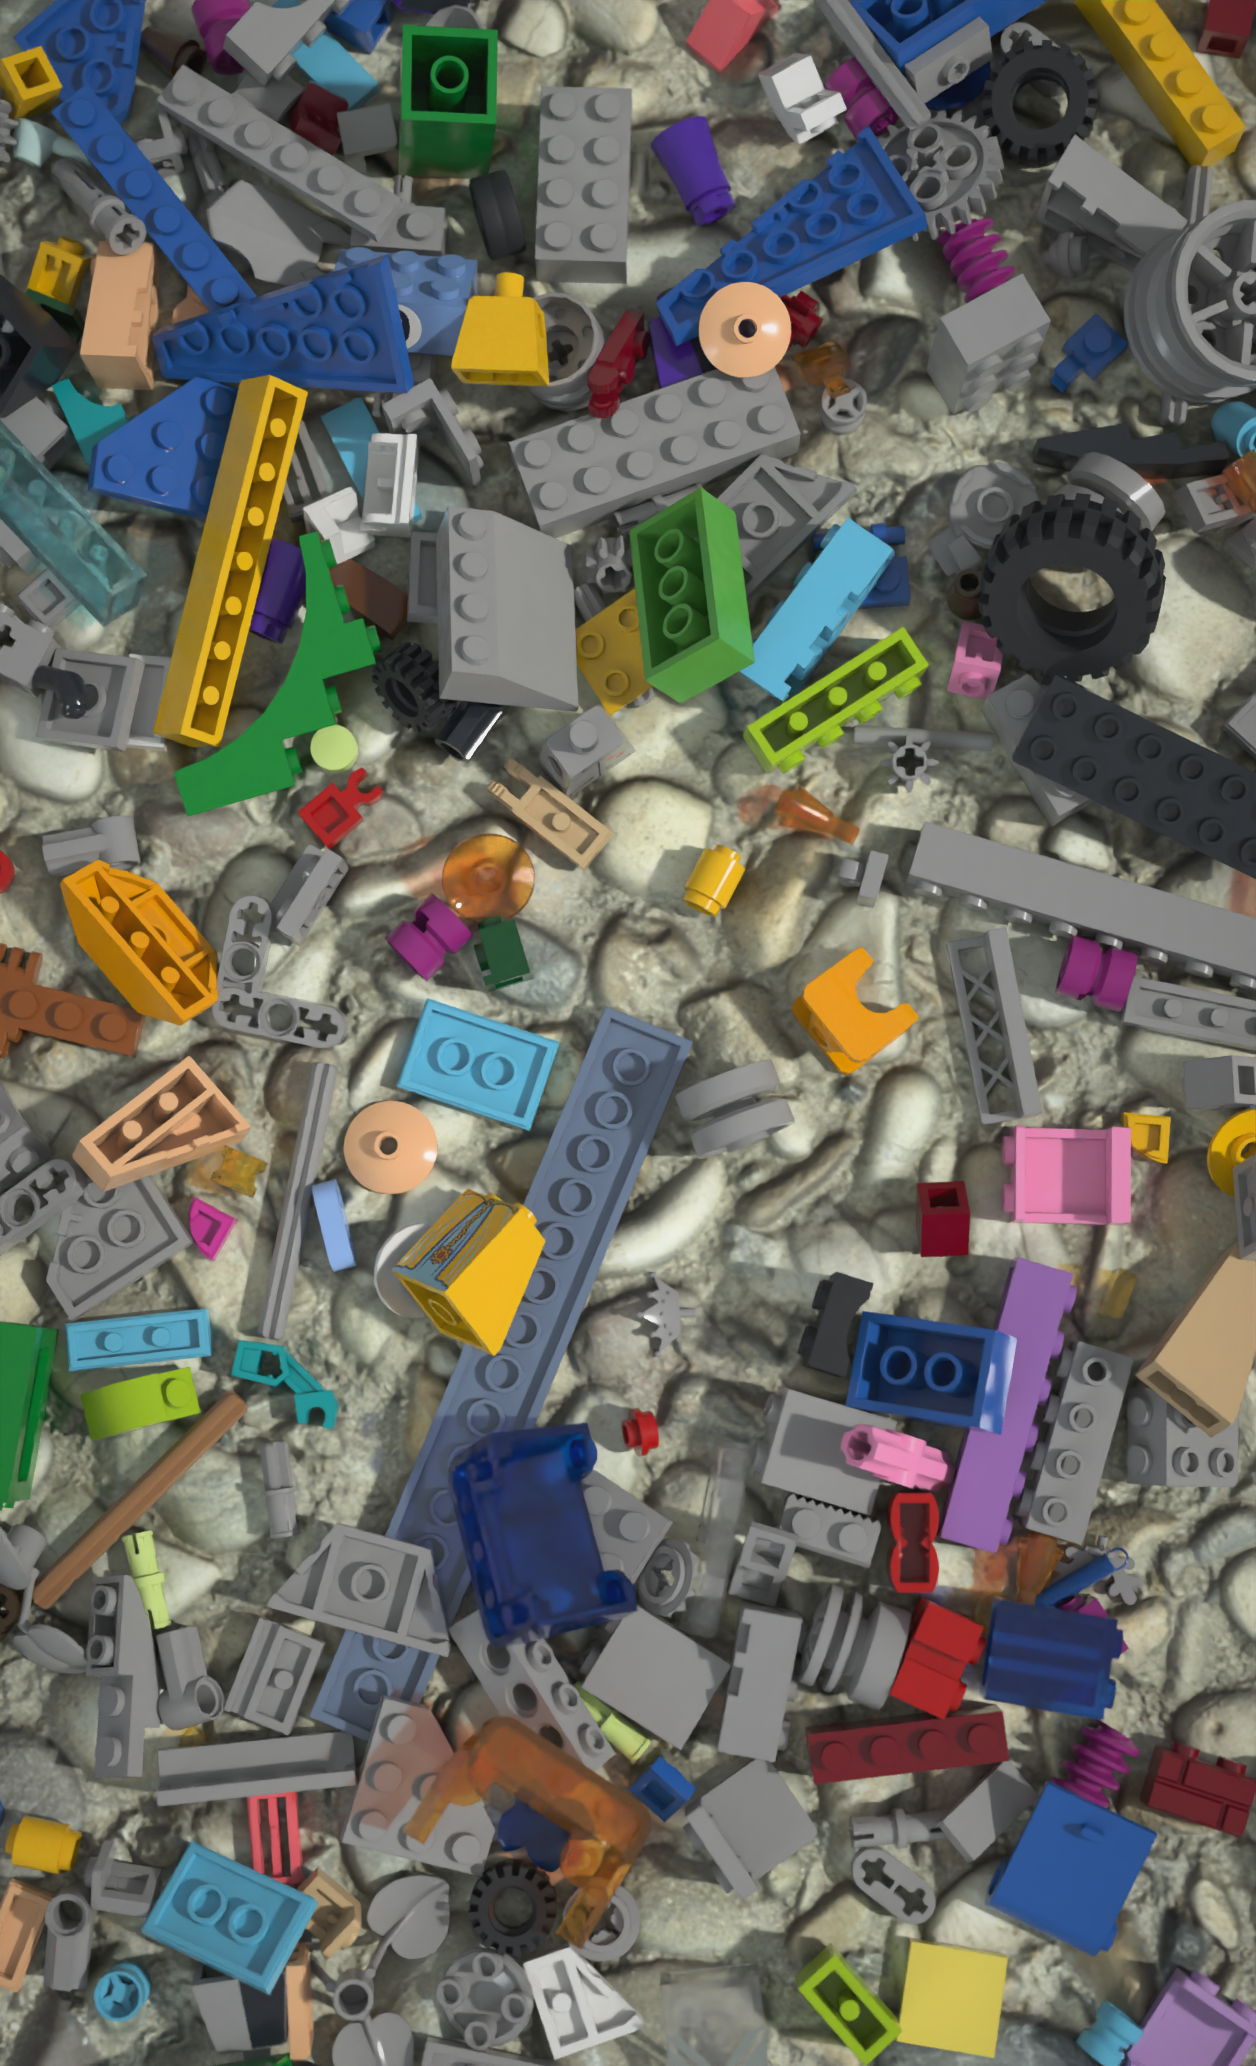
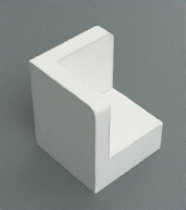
M347 487L303 508L307 534L317 531L321 541L330 539L337 565L375 547L376 543L373 535L361 534L362 519L358 512L357 496L352 487Z

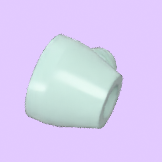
M17 118L18 126L13 130V138L17 140V144L13 146L14 158L28 165L41 168L50 155L55 153L84 164L85 168L93 169L94 166L73 140L62 137L53 130L36 122Z

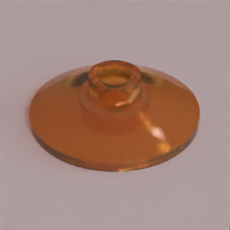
M486 833L465 839L448 855L442 871V887L448 903L460 916L476 923L497 916H504L505 921L514 917L527 905L535 886V871L528 853L516 841L500 834ZM485 867L493 868L496 871L495 876L490 880H483L478 876L479 872Z

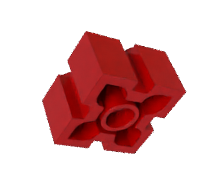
M919 1595L911 1614L907 1640L889 1695L941 1719H945L949 1709L956 1712L967 1687V1684L961 1682L960 1678L965 1665L969 1663L975 1666L985 1647L986 1638L980 1636L984 1627L964 1614Z

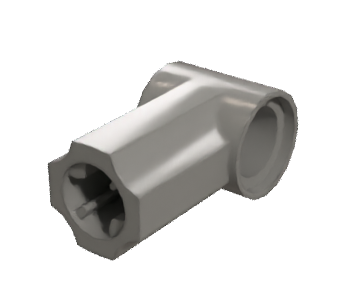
M131 816L106 817L94 821L92 827L43 836L42 850L49 875L52 877L73 874L96 860L110 864L111 868L120 870L140 865L133 817Z
M197 1626L157 1635L155 1638L166 1689L161 1693L158 1703L159 1713L164 1724L171 1730L179 1731L219 1718L224 1708V1695L217 1681L207 1676Z
M82 1882L70 1883L65 1886L51 1900L45 1911V1923L48 1927L43 1985L50 1987L52 1990L71 1991L84 1989L88 1985L93 1922L98 1910L91 1909V1888L85 1887ZM71 1900L76 1902L82 1910V1919L74 1920L66 1916L63 1911V1901Z

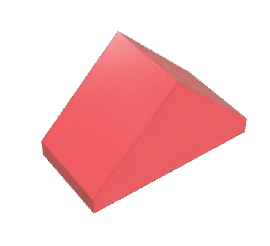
M709 0L690 33L686 46L720 73L778 11V5L772 0Z

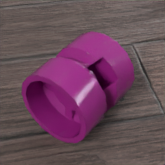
M195 0L191 7L198 32L204 39L203 42L210 65L217 74L236 75L242 73L245 69L223 46L226 34L251 8L249 0Z
M855 57L841 65L824 84V89L840 92L847 110L839 114H846L844 121L856 140L857 134L867 126L870 127L875 136L881 137L888 131V125L894 126L900 120Z
M433 893L429 894L413 910V921L402 920L384 938L396 953L426 982L445 965L444 955L446 953L456 954L473 938V934L462 921Z
M1073 935L1061 964L1055 994L1079 1001L1088 995L1092 997L1094 1005L1120 1012L1132 985L1138 955L1116 947H1111L1106 952H1103L1100 949L1099 942Z

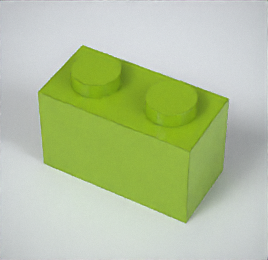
M832 1943L825 1947L795 1975L798 1990L864 2066L870 2063L902 2033L897 2017Z

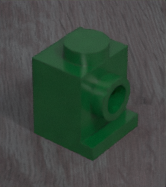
M497 916L479 922L477 926L482 942L473 946L481 972L489 969L491 971V975L483 977L487 991L492 992L532 980L515 919L505 922L504 916Z

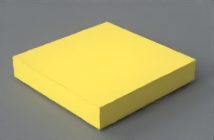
M910 1938L898 2022L902 2033L896 2037V2041L994 2058L1008 1956L1003 1953Z

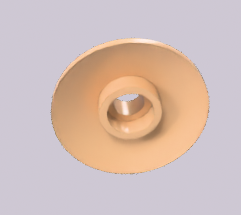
M752 282L733 283L717 291L704 306L699 319V341L707 359L721 372L738 378L759 376L776 366L786 353L791 338L790 317L782 300L769 288ZM742 320H749L754 324L755 333L752 337L745 338L739 333L738 327Z
M383 1101L362 1110L349 1125L344 1139V1157L351 1174L364 1187L381 1194H400L421 1184L433 1169L438 1151L437 1137L427 1117L412 1105L399 1101ZM388 1137L396 1139L398 1144L397 1150L390 1155L383 1154L380 1148L381 1142Z

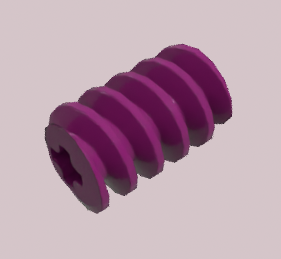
M992 218L971 219L972 224L970 225L960 222L955 225L954 234H950L945 230L937 238L940 244L945 245L943 248L945 258L952 261L950 264L952 274L959 277L957 281L959 290L966 293L964 297L965 304L1000 286L1015 274L1013 266L999 268V265L1008 258L1006 250L992 252V249L1001 242L1000 235L991 234L985 236V233L994 226Z
M1091 1714L1099 1726L1097 1729L1081 1726L1080 1731L1088 1741L1087 1746L1077 1743H1071L1069 1746L1077 1756L1078 1761L1072 1762L1061 1759L1059 1763L1067 1773V1779L1051 1776L1049 1781L1106 1808L1110 1805V1801L1102 1792V1788L1115 1791L1120 1788V1784L1112 1775V1771L1128 1774L1131 1769L1122 1758V1755L1127 1754L1138 1757L1141 1752L1131 1739Z

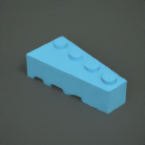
M847 518L842 526L835 523L827 532L820 544V547L824 549L813 564L808 562L802 568L793 583L795 589L785 602L780 601L766 622L768 624L757 639L752 641L755 663L739 671L746 679L782 704L802 690L895 557L893 548L850 518Z

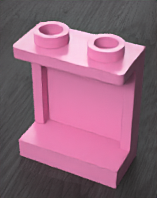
M1015 1125L1010 1129V1136H1003L1002 1163L1003 1165H1010V1184L1003 1183L1001 1204L1003 1212H1010L1009 1223L1123 1226L1131 1223V1128L1111 1127L1108 1130L1026 1128L1025 1125Z

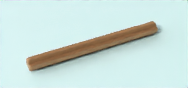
M231 1390L227 1391L34 1583L33 1602L42 1609L50 1608L247 1412L248 1407L245 1401L237 1393Z

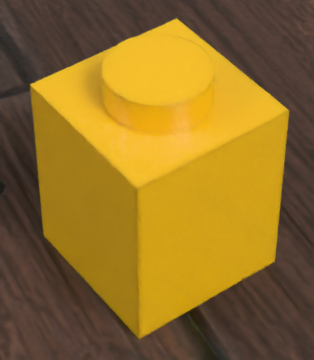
M39 46L3 58L0 61V87L5 90L2 100L13 102L15 106L8 113L9 119H29L49 112L63 86L42 47Z

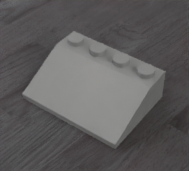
M448 506L436 534L439 699L576 712L579 708L572 546L495 511Z

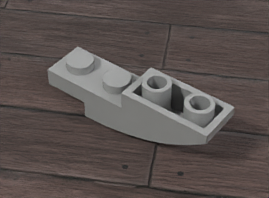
M131 1575L92 1578L89 1600L90 1617L86 1648V1676L101 1677L98 1698L99 1710L94 1777H142L145 1728H160L158 1705L160 1698L159 1674L150 1623L142 1598Z

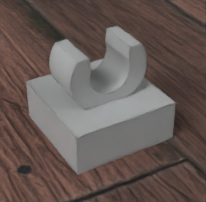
M871 850L866 865L849 859L843 860L837 882L859 887L855 903L874 907L889 855Z

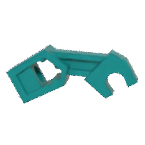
M238 1340L232 1376L272 1386H281L286 1382L296 1393L294 1400L298 1423L308 1424L310 1411L314 1407H320L325 1412V1421L322 1427L335 1429L340 1405L334 1390L325 1389L289 1353L287 1346ZM265 1351L279 1356L280 1369L283 1372L280 1376L260 1374Z

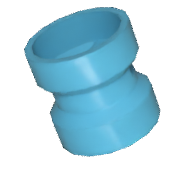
M123 1961L113 1966L100 1979L95 1988L94 2001L99 2013L106 2019L115 2022H122L133 2017L146 2003L151 1994L152 1981L149 1972L144 1966L134 1961Z
M1104 2000L1096 2011L1097 2020L1091 2028H1084L1076 2042L1102 2065L1122 2066L1125 2062L1122 2049H1127L1129 2045L1137 2044L1145 2030L1120 2009Z

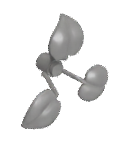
M21 1524L13 1525L6 1536L0 1526V1583L9 1588L24 1589L18 1622L21 1631L15 1633L13 1642L27 1658L43 1668L68 1674L86 1672L87 1655L76 1641L57 1628L42 1624L32 1625L29 1620L34 1583L40 1573L34 1568V1565L46 1545L45 1538L35 1529Z
M415 1874L395 1879L382 1887L373 1897L369 1905L367 1921L370 1928L375 1933L383 1936V1939L379 1942L365 1970L357 1968L348 1969L341 1973L337 1980H334L314 1960L310 1959L311 1971L325 1985L326 1991L334 1993L333 2004L337 2013L347 2020H359L349 2022L338 2032L332 2047L334 2066H412L414 2040L411 2028L406 2020L394 2011L381 2012L371 2019L369 2012L374 2002V1983L372 1978L375 1976L376 1969L390 1943L394 1951L401 1957L419 1959L434 1953L447 1935L450 1923L449 1883L443 1878L426 1874ZM305 1928L298 1943H308L310 1951L312 1948V1935Z

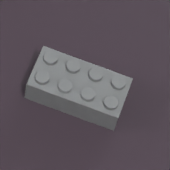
M541 86L535 240L537 282L627 284L633 115L632 88Z

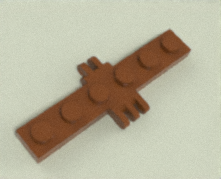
M0 943V1058H5L10 1041L16 1043L20 1041L23 1031L135 1058L146 1015L137 1013L133 1008L36 985L43 954L32 951L26 968H22L25 949L14 947L11 951L9 962L6 964L4 960L7 953V945Z

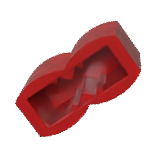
M892 1491L886 1507L887 1528L893 1539L886 1555V1572L892 1588L899 1593H932L939 1576V1560L932 1544L939 1525V1512L936 1500L932 1493L927 1491Z

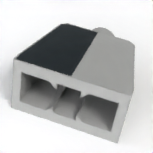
M197 1961L191 1985L192 1992L216 2051L221 2054L243 2052L244 2060L274 2055L272 2047L285 2044L289 2032L286 1965L270 1995Z

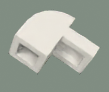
M795 53L758 73L774 113L787 134L798 144H802L838 124L836 115L847 110L840 92L824 89L811 55Z

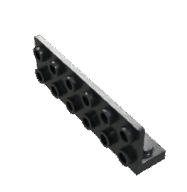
M1047 669L1039 685L1045 692L1012 754V760L1029 770L1256 879V770L1252 771L1095 694L1091 689L1065 676Z

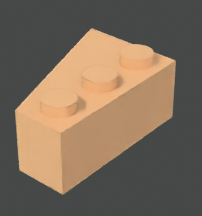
M99 241L97 257H93L91 260L90 275L92 286L87 306L80 356L84 361L85 371L90 372L98 388L153 390L155 347L152 336L157 332L162 261L154 243H143L135 252L128 255H120L109 247L107 241Z
M189 1055L79 1140L72 1158L98 1188L105 1192L241 1143L251 1126Z

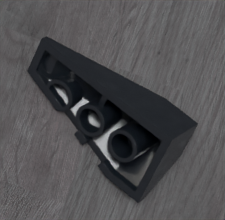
M0 274V418H5L56 384L79 346L51 315Z

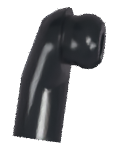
M41 665L37 668L34 678L36 686L56 692L57 700L61 704L60 713L67 719L82 718L86 714L85 704L88 702V694L83 678L75 672Z

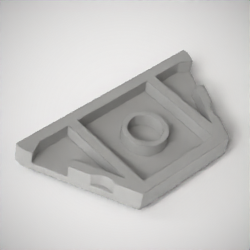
M761 454L717 498L736 513L747 601L857 492L856 487L851 482L844 480L841 482L817 474L816 471L801 466L794 467L783 463L782 460Z
M337 1523L317 1548L308 1555L292 1576L268 1601L267 1607L440 1656L448 1657L451 1650L432 1548L343 1523Z

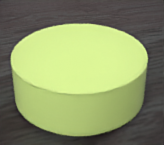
M333 725L319 729L315 733L311 741L310 751L319 768L328 773H342L355 763L358 756V745L348 729L340 725Z

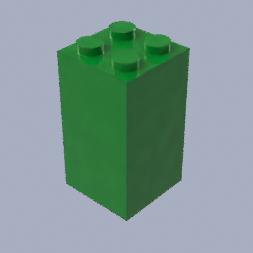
M403 25L399 84L398 175L474 178L489 174L497 116L498 30Z

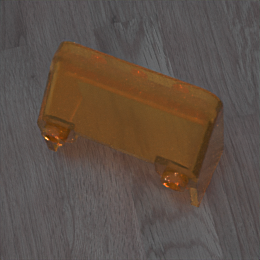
M508 1716L492 1717L444 1764L402 1832L424 1845L450 1802L458 1806L473 1805L482 1799L492 1782H494L570 1833L560 1852L559 1866L563 1876L580 1888L581 1892L555 1934L581 1950L648 1839L651 1831L650 1814L639 1801L517 1719Z

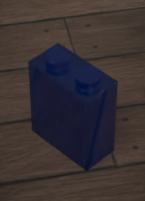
M994 1596L979 1694L985 1700L1103 1720L1105 1708L1112 1709L1115 1700L1116 1680L1110 1678L1112 1658L1119 1659L1121 1655L1123 1630L1117 1629L1118 1620L1108 1615Z

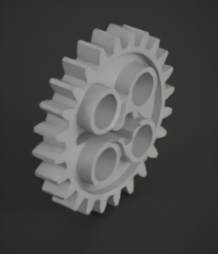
M941 108L936 117L929 119L921 129L912 132L905 125L903 128L898 129L890 124L887 126L890 135L887 139L875 136L926 215L928 228L912 235L913 241H918L923 231H929L932 240H934L938 236L939 228L943 227L950 234H954L955 222L960 220L967 225L972 224L969 213L972 210L985 213L986 207L983 199H996L997 194L994 185H999L1003 182L1000 170L1004 168V163L997 137H992L991 130L987 125L980 127L977 116L974 115L965 121L962 110H958L950 119L947 118L945 108Z

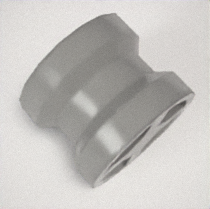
M839 379L826 387L822 395L819 413L820 420L828 431L837 435H848L861 426L867 406V397L862 386L853 380ZM839 411L848 412L850 415L840 413L837 415V413Z

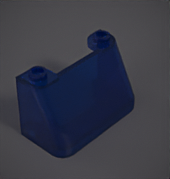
M588 1423L489 1433L457 1455L450 1463L448 1469L449 1491L484 1632L490 1644L496 1648L519 1645L625 1618L638 1611L635 1602V1589L631 1580L619 1569L604 1571L580 1482L592 1472L593 1466L597 1461V1447L591 1438Z

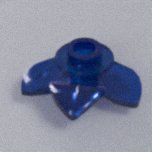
M538 1775L530 1776L521 1782L515 1794V1804L502 1814L498 1825V1838L503 1851H513L525 1846L532 1862L540 1869L549 1873L555 1872L563 1863L569 1848V1840H588L595 1837L594 1819L585 1802L579 1797L563 1794L562 1791L551 1797ZM537 1794H542L549 1801L545 1807L535 1808L530 1803L531 1798Z

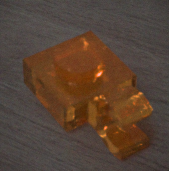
M835 340L792 356L797 374L809 385H825L832 399L851 392L850 387L845 383L842 372L852 369L847 351Z

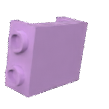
M1176 1967L1139 2025L1145 2030L1144 2034L1137 2044L1129 2045L1127 2049L1123 2050L1125 2062L1122 2066H1240L1256 2041V2011L1238 1998L1231 2005L1219 1997L1216 1993L1220 1986L1200 1971L1194 1969L1191 1976Z

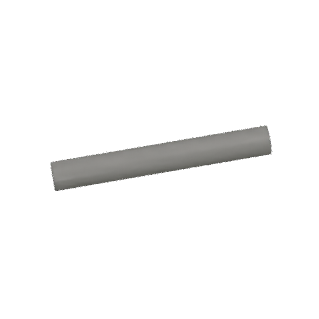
M854 725L853 744L887 746L889 742H893L897 746H904L907 734H911L913 745L919 747L929 741L931 742L929 748L992 751L994 735L990 732Z

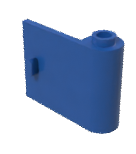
M1047 1780L1009 1860L1003 1859L997 1866L989 1883L984 1904L1095 1957L1100 1950L1107 1952L1114 1942L1118 1930V1924L1115 1923L1116 1918L1157 1838V1832Z

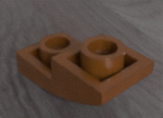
M351 559L330 568L334 587L344 586L354 620L363 618L366 627L375 625L378 635L393 640L408 622V595L380 575Z

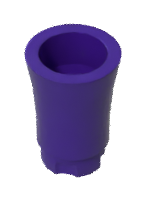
M696 116L680 121L665 129L654 138L650 148L667 171L686 210L691 212L696 225L712 224L727 216L736 207L734 198L730 193L731 186L721 166L706 117Z
M272 538L248 632L267 641L282 645L288 629H292L306 599V571L300 547Z

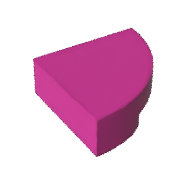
M194 1197L188 1213L191 1235L200 1252L210 1260L215 1261L237 1219Z

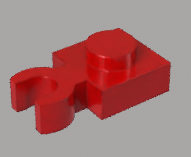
M364 768L355 770L349 776L347 788L342 792L332 782L297 812L329 850L364 821L357 809L361 806L376 804L384 794L379 786H376L371 792L366 794L358 791V785L368 776Z

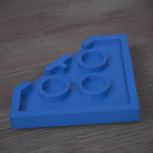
M55 0L13 37L23 51L39 46L42 47L63 86L58 95L62 102L85 84H88L119 124L131 116L146 0Z
M195 377L92 447L87 492L206 520L239 388Z

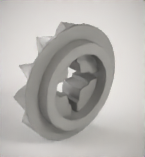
M675 1538L661 1540L638 1576L639 1598L645 1609L650 1613L671 1617L674 1611H685L687 1597L696 1596L692 1585L693 1581L701 1576L694 1569L699 1556L690 1551L689 1543ZM664 1570L669 1572L671 1571V1574L674 1577V1582L671 1586V1582L667 1579V1575L663 1573Z
M608 1879L586 1882L571 1894L563 1913L565 1936L571 1947L587 1959L601 1962L617 1959L630 1950L639 1935L641 1917L638 1903L626 1887L613 1883ZM612 1903L615 1904L610 1920L619 1933L613 1929L609 1930L606 1927H602L590 1937L589 1933L591 1932L594 1919L585 1907L587 1906L591 1910L595 1909L598 1912H602L606 1907L609 1908Z

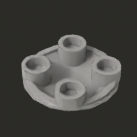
M473 1948L458 1955L446 1969L443 1980L439 1983L436 1990L437 2000L442 2006L449 2024L475 2050H485L489 2046H501L516 2039L528 2025L533 2009L532 1986L524 1969L510 1955L505 1954V1956L496 1954L497 1950L494 1948Z

